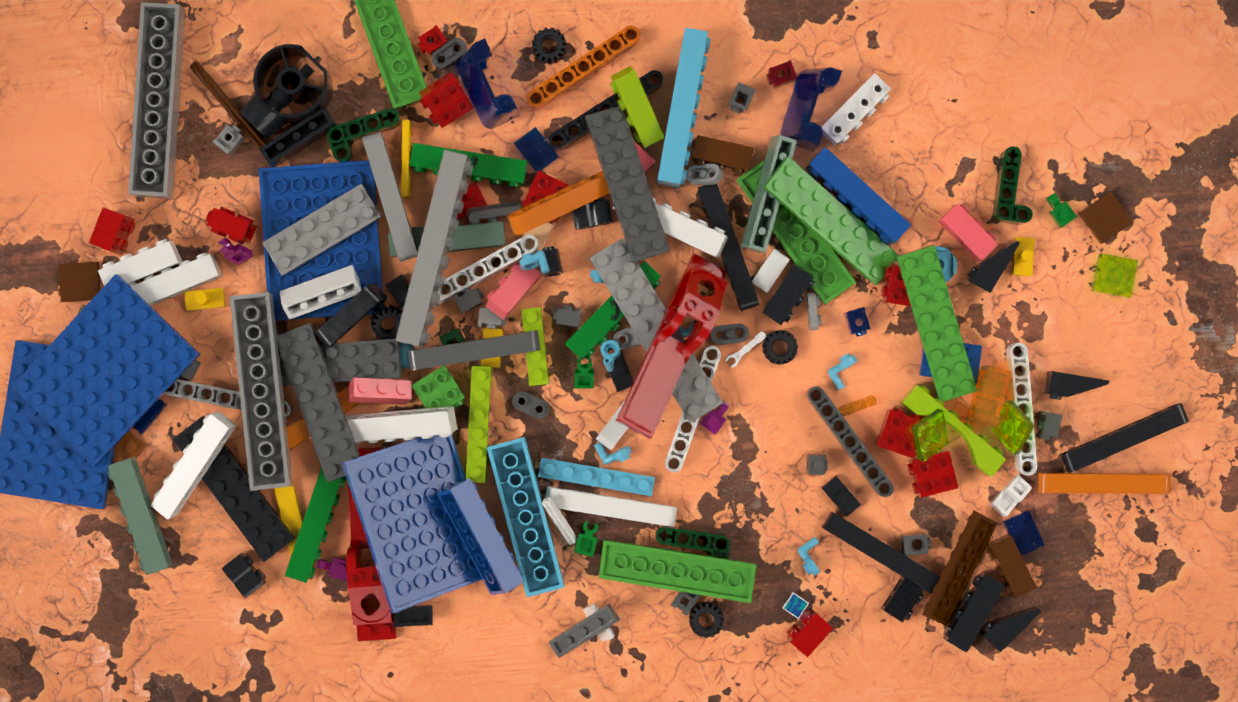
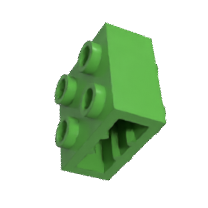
M446 365L411 385L425 408L454 406V409L464 404L463 400L466 398Z

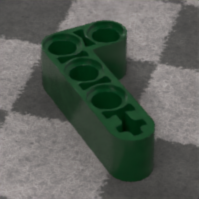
M391 108L331 127L327 132V138L334 158L339 162H350L353 158L351 142L374 133H382L399 127L402 121L400 114ZM390 115L395 117L392 123L389 121ZM377 120L378 126L374 129L369 128L370 122ZM354 126H359V133L351 134V129ZM338 131L341 132V138L333 140V134ZM347 150V156L340 159L339 152Z
M1015 146L1005 149L1000 155L992 214L993 218L998 222L1022 225L1032 219L1033 212L1027 206L1015 204L1022 157L1021 150ZM1010 152H1011V155L1014 156V158H1013L1012 160H1011V157L1007 155V154H1009ZM1006 170L1012 173L1011 180L1005 177L1004 173ZM1003 189L1009 191L1010 196L1008 199L1002 196ZM1000 208H1004L1007 211L1005 218L1000 216ZM1019 211H1023L1026 214L1025 220L1019 218Z
M660 526L655 532L656 539L661 544L710 551V556L729 558L730 541L723 534L671 526ZM666 530L667 534L673 535L672 531H676L674 535L675 541L672 542V537H665V540H662L659 533ZM680 533L688 535L686 542L681 543L678 541ZM699 536L707 537V543L705 545L701 546L697 544V538ZM723 538L726 540L724 548L716 547L718 539Z

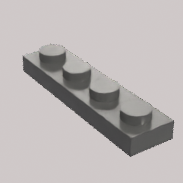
M609 603L557 635L548 643L558 658L617 623L620 618Z

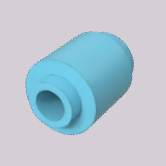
M400 342L402 369L410 368L407 351L415 350V346Z

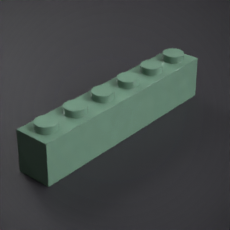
M782 135L771 136L741 248L757 253H766L780 202L763 186L786 157L792 159L797 140Z
M493 219L483 224L478 221L477 223L469 222V225L461 226V223H459L457 232H453L452 239H454L452 251L449 250L448 252L506 246L504 222H500L499 219ZM423 227L412 228L418 251L424 231ZM388 233L390 256L396 258L398 255L392 235Z
M133 456L108 465V476L114 482V493L120 499V510L122 515L126 516L128 522L127 530L133 536V547L135 552L139 553L141 559L139 563L142 571H145L146 575L169 568L173 563L154 509L150 506L152 503L136 457Z

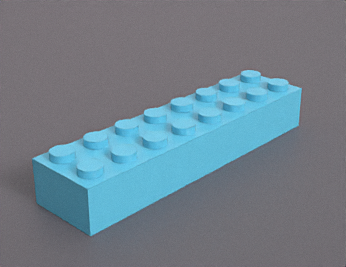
M685 27L657 185L679 188L680 184L685 182L687 170H683V167L688 165L690 151H687V146L691 147L694 133L690 132V129L694 128L697 113L693 112L694 109H698L700 94H697V90L701 91L704 78L700 73L705 71L707 57L704 56V53H708L711 38L707 37L708 31Z
M526 437L488 446L487 450L518 567L523 574L522 578L524 580L523 585L526 597L564 588L563 575L545 508L542 505L543 500Z

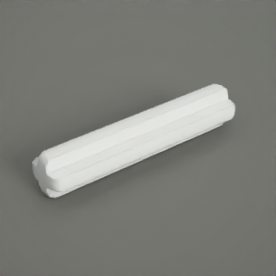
M551 497L544 498L542 505L567 544H575L577 537Z

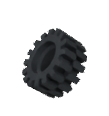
M546 27L542 31L540 29L538 34L534 35V40H532L533 53L544 64L545 62L548 64L558 63V60H562L563 55L566 54V39L558 29L554 30L552 27L550 29ZM547 39H553L557 43V48L552 53H547L542 49V44Z
M390 304L389 307L382 305V309L378 307L377 312L374 311L372 313L373 317L370 319L372 330L378 339H396L403 312L397 306L394 308ZM393 317L396 320L395 326L392 329H384L381 326L384 318Z
M783 330L770 333L764 339L762 345L765 358L776 365L787 364L793 360L798 352L797 340L793 337L794 335ZM777 340H783L787 344V351L783 355H778L773 351V344Z
M701 602V604H697L692 608L689 614V624L693 632L699 637H715L714 635H718L723 628V613L717 605L711 602ZM701 614H712L714 617L713 624L709 627L701 626L699 623Z

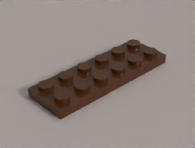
M973 510L972 514L968 517L963 532L959 536L955 549L950 554L946 567L942 570L938 583L933 588L929 601L924 607L923 616L945 626L948 625L998 524L997 522Z

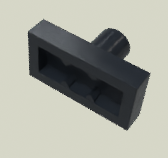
M401 274L387 283L386 287L403 311L409 284Z
M622 350L620 356L614 360V369L610 372L617 392L630 388L633 384V379Z
M836 475L821 487L846 517L861 505Z
M414 605L393 613L394 627L433 625L432 605Z

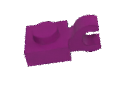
M227 238L219 241V244L224 246L220 251L225 254V259L238 266L253 257L252 250L239 243L233 246Z
M722 401L723 403L716 411H709L700 423V425L715 435L727 420L723 417V414L730 405L725 401Z
M334 557L333 562L324 559L318 561L317 568L330 570V577L347 581L345 559Z

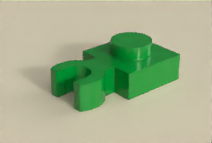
M578 358V369H575L574 388L593 389L594 369H591L592 360L588 358V363L582 364L581 358Z
M586 521L583 524L585 533L578 534L574 553L593 557L598 538L592 536L597 531L598 524L594 525L593 530H588V522Z

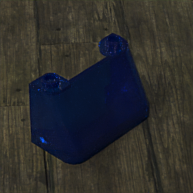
M484 38L475 42L457 62L456 67L484 127L493 129L520 117V114L511 96L502 94L495 97L483 72L488 69L487 60L489 57H492L488 43Z
M826 67L804 69L799 73L780 135L797 140L796 146L811 151L816 150L823 133L822 128L818 124L810 122L818 95L822 94L826 88L835 87L840 80L842 70Z

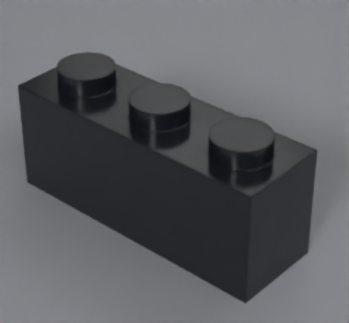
M794 263L762 313L780 325L784 321L788 323L793 315L791 311L794 306L799 307L804 299L802 295L805 290L810 291L814 285V275Z

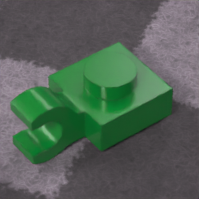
M1055 193L1046 198V201L1053 208L1049 214L1059 228L1064 227L1077 217L1066 201L1060 203V199Z

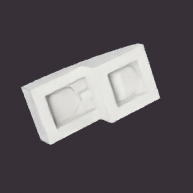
M774 248L753 278L752 283L767 293L790 258Z
M1016 475L990 505L1000 515L1007 517L1016 504L1024 499L1032 487L1023 478Z

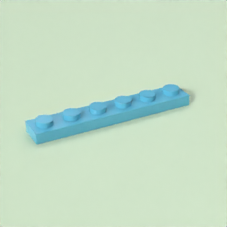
M541 458L538 477L647 496H652L655 477L547 458Z

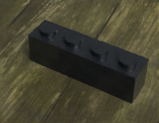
M323 107L259 148L270 166L277 167L325 136L328 130L337 124L330 113Z
M982 572L980 575L975 576L971 591L966 592L962 600L964 602L963 605L955 611L952 624L948 625L943 633L945 635L944 640L966 653L1005 588V585Z

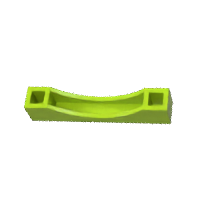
M472 366L466 479L470 478L471 481L479 483L487 482L488 469L487 447L493 367Z
M922 384L920 386L914 385L900 403L913 414L935 417L952 426L967 444L973 465L986 476L992 477L1006 461L1002 456L1004 453L996 446L992 448L987 444L989 440L981 434L978 436L974 433V428L966 421L962 423L958 419L960 416L952 409L948 411L943 407L945 403L938 397L933 398L930 396V391Z

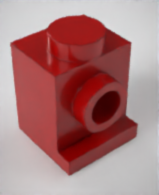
M437 24L433 26L434 28L418 37L420 43L417 45L423 54L427 52L429 56H432L437 49L448 42ZM430 38H434L433 43H428Z

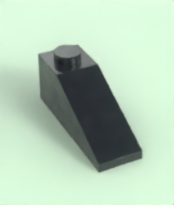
M1013 240L978 263L976 267L973 266L968 273V277H970L968 281L991 293L1020 242Z
M1048 371L1044 394L1050 395V399L1061 400L1062 397H1070L1108 385L1110 380Z
M1031 607L994 619L992 622L988 621L982 627L983 631L980 634L1001 653L1041 611L1036 607Z

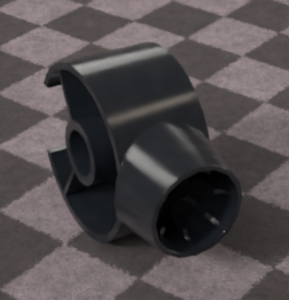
M283 44L276 46L266 52L259 60L253 76L255 91L239 112L268 139L287 123L298 124L321 108L327 109L333 94L332 77L326 68L319 64L321 58L319 56L313 58L302 45ZM301 55L308 57L324 73V88L309 84L307 78L314 70L307 63L300 70L292 67L289 56ZM283 59L286 68L280 71L277 76L278 85L265 99V77L270 68L276 62ZM300 79L297 88L293 90L287 89L290 81ZM309 92L321 95L312 107L296 114L280 113L292 101L305 99Z

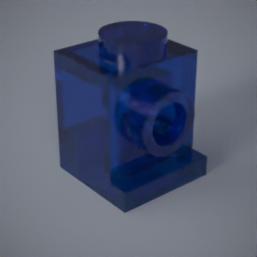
M865 307L844 313L850 335L855 334L856 337L867 334L866 330L871 329ZM857 319H860L862 321L861 326L856 325L855 322Z

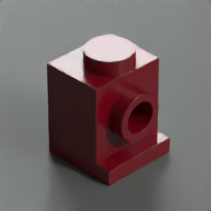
M791 60L769 68L768 74H766L769 85H773L774 89L795 82L797 79ZM783 71L784 77H779L778 72Z

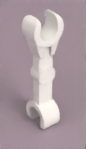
M763 331L759 332L741 350L727 356L725 361L731 357L735 358V363L730 366L735 367L744 354L767 337Z

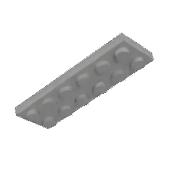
M360 184L264 241L263 245L280 274L285 276L379 220L382 216L363 184Z

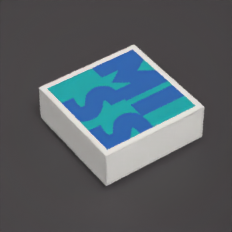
M792 592L782 608L799 619L809 602Z

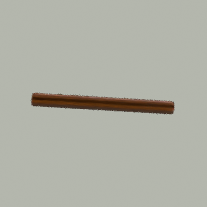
M198 61L193 62L190 65V69L255 146L259 149L267 144Z

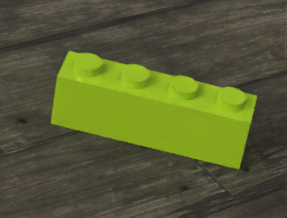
M629 66L609 76L612 81L610 87L613 93H617L619 100H617L618 105L622 111L625 110L629 128L632 127L635 132L632 134L635 142L646 148L664 139L663 132L636 71Z
M542 308L521 309L524 332L538 330L541 350L526 352L529 386L549 384Z

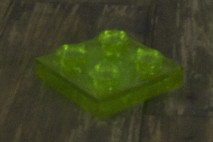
M1099 253L1091 291L1131 298L1138 260Z
M1008 400L991 430L1012 455H1019L1035 425L1013 400Z
M936 409L912 427L918 460L925 462L949 444L944 410Z

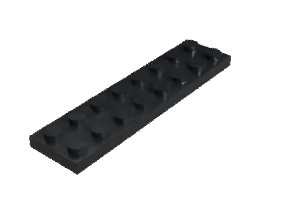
M205 416L200 417L173 438V441L182 453L193 442L195 432L204 425L203 420ZM224 444L202 477V480L262 561L265 562L293 541L295 536L260 490L250 491L248 473L228 446Z

